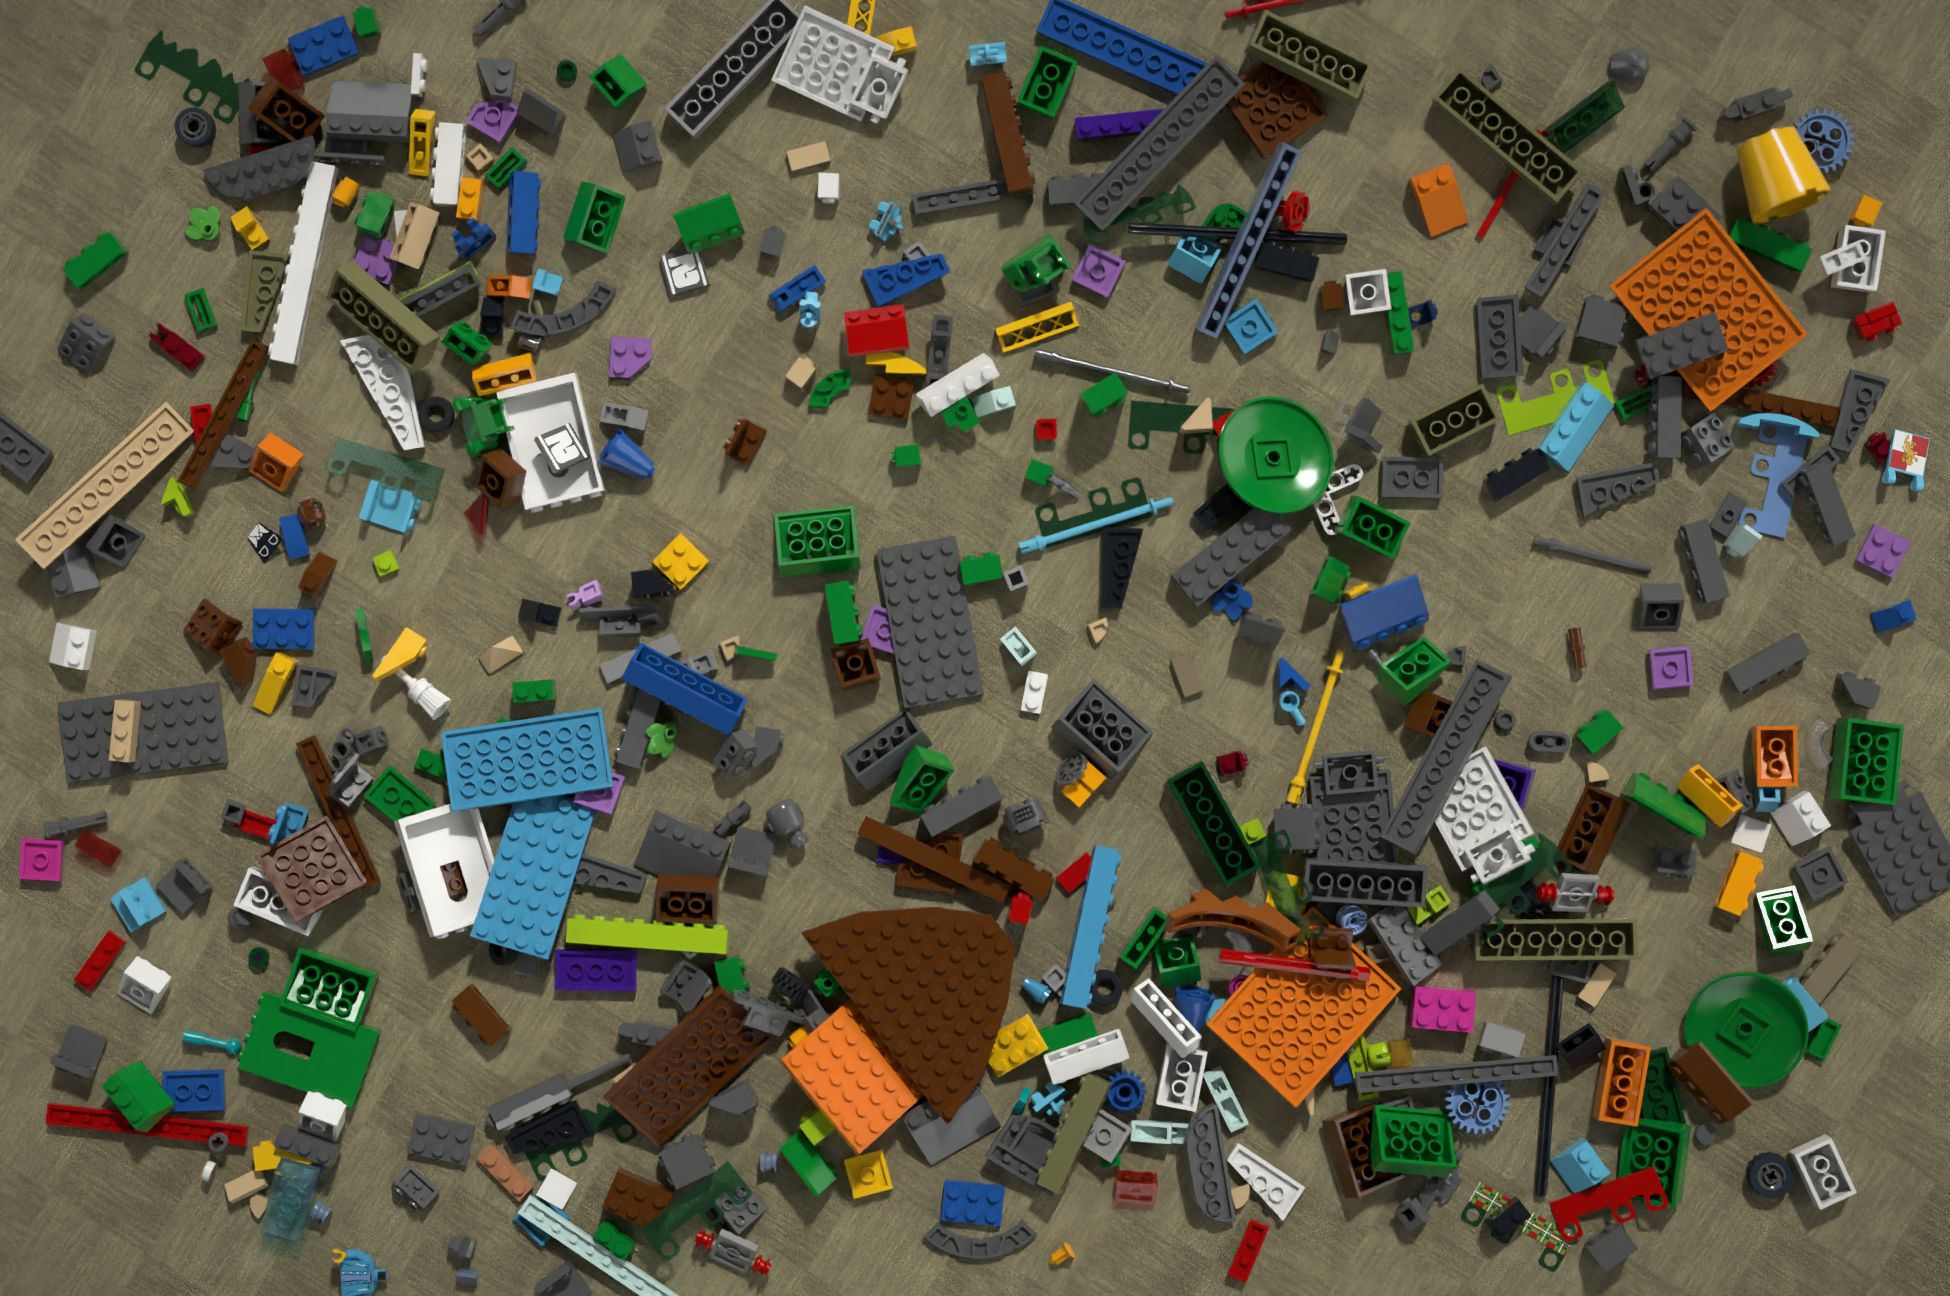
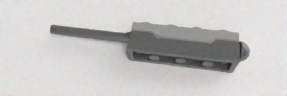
M626 1054L570 1081H567L564 1072H561L491 1105L488 1108L490 1114L487 1115L485 1123L489 1128H497L498 1130L504 1128L507 1131L515 1127V1122L521 1119L523 1122L534 1118L533 1114L538 1111L542 1114L551 1110V1105L557 1102L559 1105L570 1101L569 1097L573 1094L572 1089L620 1067L632 1061L630 1054Z

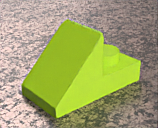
M173 476L169 479L161 505L166 506L176 501L175 507L180 515L183 514L184 517H190L196 514L182 484L177 482L178 477Z

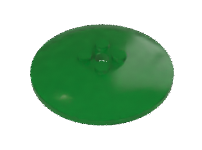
M1276 396L1250 400L1238 407L1228 417L1219 436L1218 459L1226 482L1240 499L1260 511L1272 514H1290L1303 510L1313 504L1324 493L1330 482L1334 457L1329 436L1317 417L1297 402ZM1269 453H1273L1277 457V462L1269 460Z
M1733 972L1715 978L1697 992L1687 1009L1684 1035L1687 1046L1701 1041L1741 1088H1759L1783 1079L1795 1069L1806 1051L1809 1027L1806 1012L1800 1000L1782 982L1761 973ZM1743 1023H1749L1752 1029L1750 1031H1743L1740 1026Z

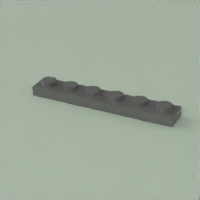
M1005 178L916 193L912 194L915 213L919 215L1034 195L1035 191L1032 185V192L1009 197Z
M1589 183L1585 186L1523 288L1540 298L1543 297L1605 193Z

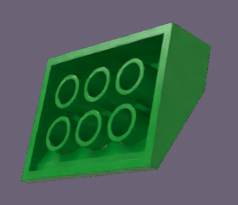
M854 505L774 514L778 566L781 578L861 569Z
M1837 718L1829 798L1896 806L1904 725L1854 718Z
M1642 772L1639 775L1636 773L1631 775L1620 794L1688 835L1703 839L1706 815L1701 813L1702 810L1698 809L1693 803L1691 806L1684 802L1685 798L1677 793L1671 795L1666 792L1668 788L1658 782L1656 785L1649 781L1651 778Z
M302 946L296 954L279 1006L356 1032L374 990L379 972Z
M1375 1105L1373 1108L1370 1150L1372 1170L1448 1177L1457 1168L1450 1116H1447L1449 1112Z
M1639 1118L1638 1127L1625 1125L1618 1179L1654 1166L1669 1203L1667 1207L1677 1208L1682 1202L1691 1126L1672 1121ZM1643 1194L1630 1198L1645 1202ZM1653 1194L1650 1197V1203L1660 1206L1663 1203V1198L1659 1194Z

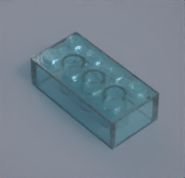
M281 1157L274 1173L260 1234L300 1244L306 1230L321 1168Z

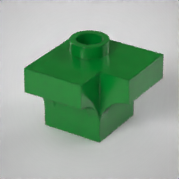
M966 396L940 411L949 428L958 424L962 432L980 423Z

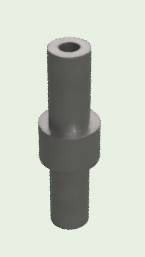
M1052 472L1047 475V479L1054 483L1060 491L1067 492L1074 498L1079 497L1080 491L1071 486L1069 481L1059 478Z
M1369 646L1363 649L1366 653L1365 656L1369 661H1373L1378 668L1384 663L1378 656L1379 653L1375 648Z

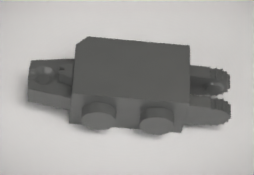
M1772 87L1736 99L1731 103V106L1722 110L1720 117L1725 121L1736 118L1737 122L1773 111L1784 105L1783 100L1793 96L1791 88L1779 91V88Z
M638 1019L635 1023H622L618 1031L620 1035L632 1037V1042L656 1046L675 1026Z

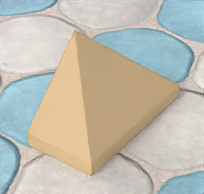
M511 636L492 646L479 656V659L488 673L491 674L524 652L515 638Z

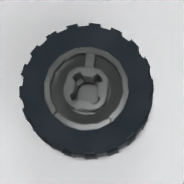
M1762 1152L1760 1155L1754 1156L1753 1160H1750L1748 1163L1746 1179H1748L1749 1186L1757 1194L1765 1198L1770 1197L1774 1199L1778 1196H1783L1784 1193L1789 1191L1790 1186L1792 1187V1180L1794 1179L1793 1169L1790 1167V1163L1779 1154Z

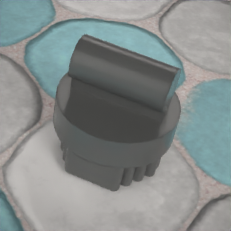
M239 907L232 909L228 913V923L234 930H242L248 927L253 919L251 912Z
M455 1236L450 1239L447 1247L448 1253L456 1259H470L476 1242L468 1237Z

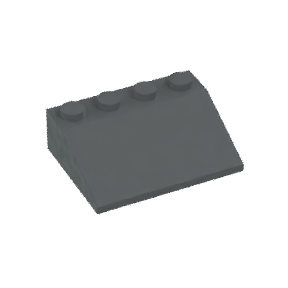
M333 80L326 115V135L330 140L410 144V117L413 110L411 84Z
M1094 678L1051 725L1059 735L1078 752L1082 753L1088 761L1110 780L1123 769L1153 733L1152 730Z
M657 809L634 865L657 875L716 877L732 841Z
M978 1084L975 1085L948 1125L927 1098L910 1107L901 1116L931 1165L1001 1126Z

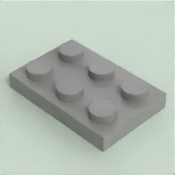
M1101 1109L1084 1146L1112 1163L1133 1128Z

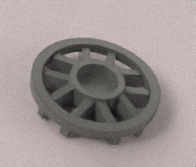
M1080 752L1069 755L1058 768L1056 774L1057 782L1065 787L1070 784L1074 785L1077 779L1080 780V775L1088 767L1086 766L1088 762L1086 757Z

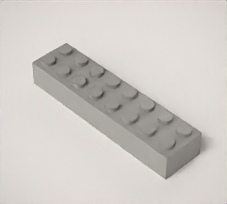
M768 0L664 108L665 111L696 140L787 46L800 14L786 0Z

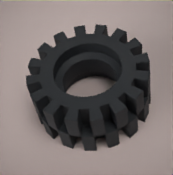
M782 967L778 969L771 980L783 992L798 1000H802L810 988L806 981Z

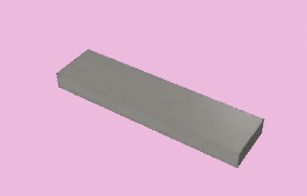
M674 633L646 644L668 657L682 651ZM637 649L600 664L607 683L622 677Z

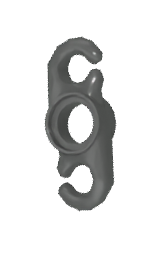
M345 726L340 730L337 740L332 747L333 757L331 761L338 760L340 763V768L338 769L334 767L333 763L329 764L334 773L337 770L342 771L344 762L353 753L352 744L354 739H347L345 736L346 731H349L352 737L356 736L355 730L350 726ZM341 744L346 747V754L344 756L339 752Z

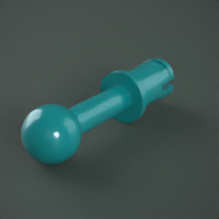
M185 1030L182 1042L200 1045V1048H202L203 1044L224 1048L230 1054H237L242 1048L241 1042L236 1038L226 1041L207 1037L205 1032L202 1034Z

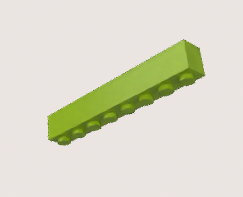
M573 914V917L567 918L566 943L727 954L729 951L730 929H725V925L713 924V928L705 927V924L693 923V926H685V923L673 922V925H669L653 920V923H645V919L633 918V922L625 921L624 917H613V920H605V916L596 915L593 916V919H586L583 914Z

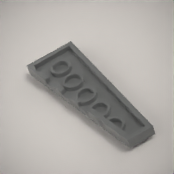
M582 853L573 883L641 893L647 874Z

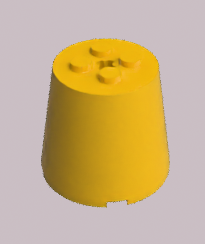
M1795 127L1771 129L1761 136L1749 139L1737 149L1749 211L1754 224L1767 223L1769 221L1768 218L1774 216L1778 220L1800 212L1822 201V195L1826 197L1831 193L1828 183Z

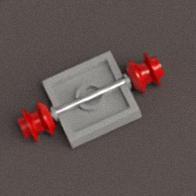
M1561 873L1557 886L1554 883L1547 885L1545 882H1542L1536 891L1537 897L1542 903L1548 900L1552 911L1589 912L1593 899L1597 905L1604 903L1608 906L1615 896L1614 891L1609 885L1603 888L1602 885H1599L1600 878L1598 875Z
M705 1228L703 1232L698 1231L694 1240L697 1243L696 1247L702 1245L704 1246V1251L710 1249V1247L713 1248L709 1256L710 1258L745 1274L749 1265H751L753 1274L759 1271L761 1272V1277L763 1274L768 1275L772 1266L769 1263L770 1258L767 1261L762 1260V1255L757 1256L756 1259L754 1258L758 1245L724 1229H721L717 1240H714L713 1232L710 1235L706 1234Z

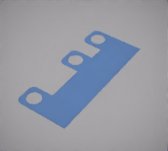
M1761 423L1759 439L1777 444L1774 457L1761 454L1754 456L1751 472L1770 479L1763 510L1758 511L1744 508L1741 512L1739 525H1745L1744 516L1747 513H1753L1757 521L1753 526H1749L1756 532L1786 537L1794 499L1789 496L1780 482L1802 465L1807 438L1794 436L1795 428ZM1771 425L1776 429V435L1773 438H1766L1764 436L1763 430L1766 426ZM1760 459H1765L1769 464L1765 472H1760L1756 469V462Z

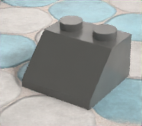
M527 88L523 92L516 111L520 115L519 120L527 125H530V123L536 125V130L545 136L548 133L554 136L566 116L561 109Z
M651 121L634 124L614 133L624 173L663 163Z
M107 512L95 523L83 544L93 553L124 568L142 541L145 533L120 517Z
M1681 583L1640 584L1638 595L1639 629H1679L1685 602Z
M747 1078L714 1095L709 1103L713 1107L737 1115L742 1112L746 1115L755 1110L754 1108L759 1099Z
M1617 1222L1606 1225L1602 1233L1592 1235L1584 1245L1605 1273L1638 1250L1637 1246Z

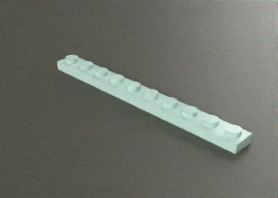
M531 1195L518 1211V1214L638 1295L679 1296L626 1259L622 1260L615 1257L608 1247L599 1244L595 1238Z

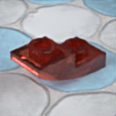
M87 829L83 830L74 844L75 847L110 868L122 851Z

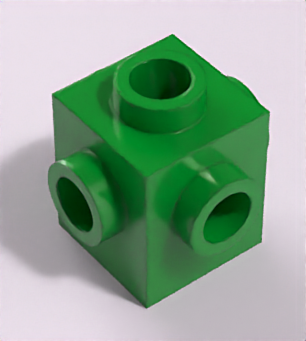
M822 968L815 974L817 978L814 981L816 984L814 988L821 996L824 994L828 997L831 994L834 997L842 990L841 985L829 969ZM830 980L832 982V985L830 987H827L824 984V981Z

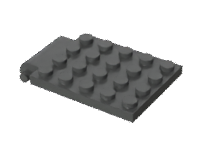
M1375 750L1322 755V761H1315V769H1323V775L1309 777L1312 808H1319V812L1322 815V822L1319 824L1322 844L1320 848L1316 849L1317 858L1399 863L1397 845L1380 836L1394 811L1390 769L1377 770L1376 764L1384 763L1383 755L1376 756Z
M1906 780L1901 783L1898 782L1896 806L1853 802L1849 804L1851 811L1845 814L1849 821L1856 818L1859 823L1858 826L1849 830V833L1895 916L1950 886V845L1921 791L1907 797L1904 790L1909 787V784Z

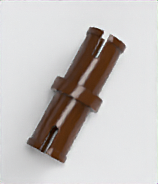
M1581 627L1568 629L1571 645L1569 652L1572 651L1574 669L1586 668L1584 649L1586 648L1582 642Z

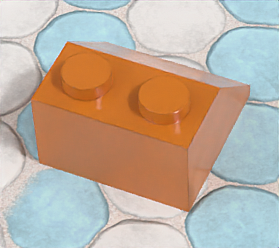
M270 432L257 446L248 471L282 493L299 469L304 454Z

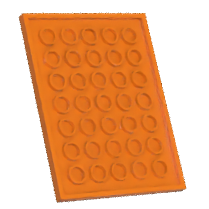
M1707 208L1702 210L1609 285L1648 335L1710 312L1716 313L1728 351L1676 369L1710 412L1808 335Z
M1311 906L1295 924L1301 929L1298 944L1285 952L1274 947L1268 955L1313 961L1309 949L1312 927H1336L1316 908ZM1353 943L1351 952L1356 966L1370 968L1369 981L1256 967L1205 1024L1294 1108L1303 1101L1402 989Z

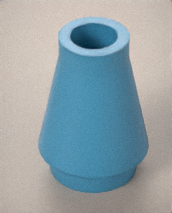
M1029 977L1021 985L1037 1003L1044 1004L1052 993L1048 986L1036 982Z

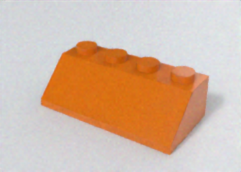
M1606 1037L1604 1043L1606 1049L1603 1050L1592 1117L1599 1121L1638 1127L1651 1047Z

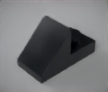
M483 297L480 316L483 317L482 335L486 338H504V297Z
M523 598L518 618L558 627L562 607Z

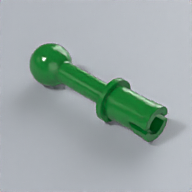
M261 368L238 409L236 420L248 422L251 407L254 405L251 398L255 381L261 377Z

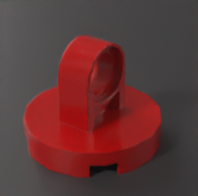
M1293 191L1286 201L1280 200L1274 215L1283 217L1284 227L1289 231H1300L1304 224H1301L1303 218L1308 217L1310 204L1309 197H1305V192Z

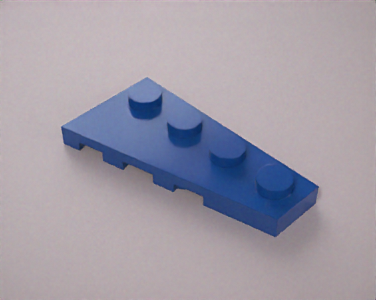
M942 253L917 258L916 260L898 262L888 266H880L874 269L862 270L878 307H882L951 273Z

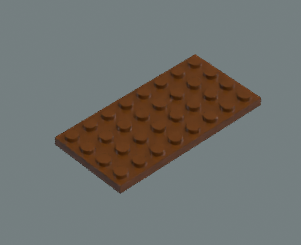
M720 984L608 1090L603 1097L657 1147H660L772 1041L775 1036L774 1034L744 1025L743 1020L748 1010L742 1004L734 1002L732 995Z

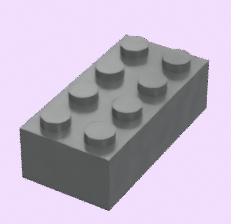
M1715 312L1707 313L1634 340L1648 379L1728 351Z

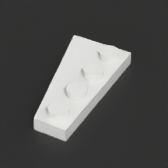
M1238 1142L1227 1157V1161L1284 1221L1305 1189V1186Z

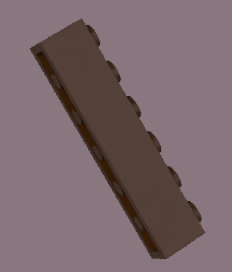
M1005 71L981 76L1008 195L1011 197L1032 192V185H1035L1033 172L1029 173L1028 166L1031 165L1029 154H1025L1023 149L1026 146L1024 134L1020 135L1019 127H1022L1020 116L1015 115L1014 108H1017L1015 96H1011L1009 90L1013 89L1011 78L1006 77Z

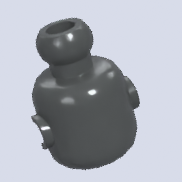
M785 799L767 810V824L770 830L779 837L788 836L789 844L793 849L808 842L807 836L800 830L805 823L802 816L804 813L792 799Z

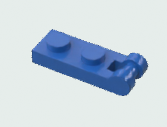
M814 265L768 296L771 301L774 300L777 305L776 309L780 313L805 297L806 292H812L825 284L826 280L816 265ZM783 293H786L789 297L786 301H783L781 298Z

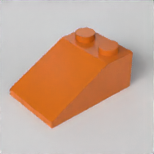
M1449 163L1415 176L1408 181L1430 237L1468 223L1457 182Z
M1751 726V747L1756 786H1798L1797 726Z

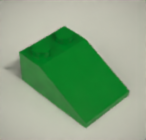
M1424 636L1379 666L1377 681L1402 704L1406 705L1418 697L1452 661Z
M915 745L904 760L889 802L890 805L923 814L922 809L929 806L955 771L947 755Z
M1790 886L1756 893L1763 938L1769 957L1809 950L1813 939L1796 887Z

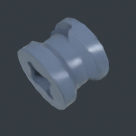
M761 1153L760 1172L772 1171L777 1173V1153H772L771 1155Z
M319 1200L308 1218L319 1221V1224L323 1226L333 1208L324 1206L323 1202Z

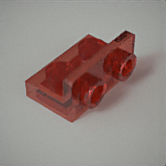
M283 48L262 58L270 76L274 77L291 91L305 88L303 84L305 78L300 70L297 71L294 65L297 61L292 52L288 53Z
M1117 1170L1115 1202L1155 1205L1157 1173Z

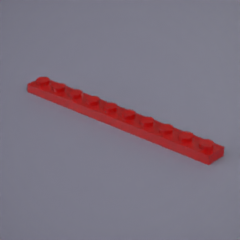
M58 1103L47 1104L45 1124L209 1142L212 1135L221 1132L227 1135L229 1139L228 1145L244 1147L247 1145L249 1125L164 1116L148 1132L136 1130L119 1110ZM220 1137L214 1140V1143L224 1144Z

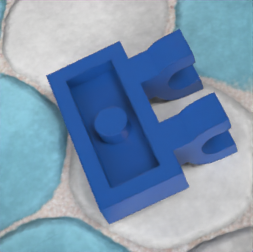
M474 218L467 221L474 231L469 237L464 238L458 230L451 234L458 244L454 247L455 250L465 261L497 237L486 223L480 226Z

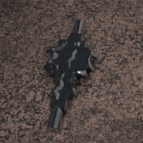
M1527 879V885L1518 882V887L1514 885L1501 897L1508 898V901H1514L1510 909H1518L1516 915L1525 914L1527 919H1532L1537 915L1543 918L1546 913L1550 915L1553 913L1566 919L1569 911H1552L1548 900L1542 903L1536 894L1538 887L1530 879Z

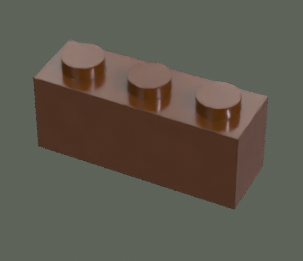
M473 983L451 1000L453 1009L459 1015L463 1014L467 1019L465 1020L466 1024L480 1034L478 1037L483 1044H488L491 1047L511 1030V1027Z

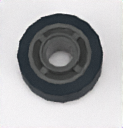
M192 107L181 111L177 116L175 132L178 138L185 144L192 147H203L214 138L216 125L210 114L203 109ZM199 123V129L196 132H192V125Z

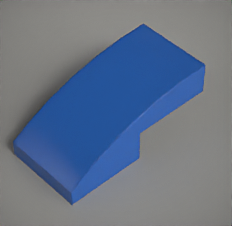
M298 513L280 517V525L290 560L310 555L305 537V529L300 522Z

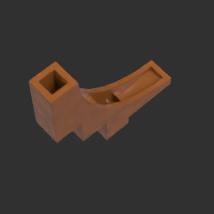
M1206 888L1195 892L1190 897V903L1171 911L1167 916L1165 926L1169 933L1195 926L1228 927L1255 935L1271 943L1282 952L1296 946L1301 933L1300 928L1268 902L1253 909L1237 895L1222 902Z

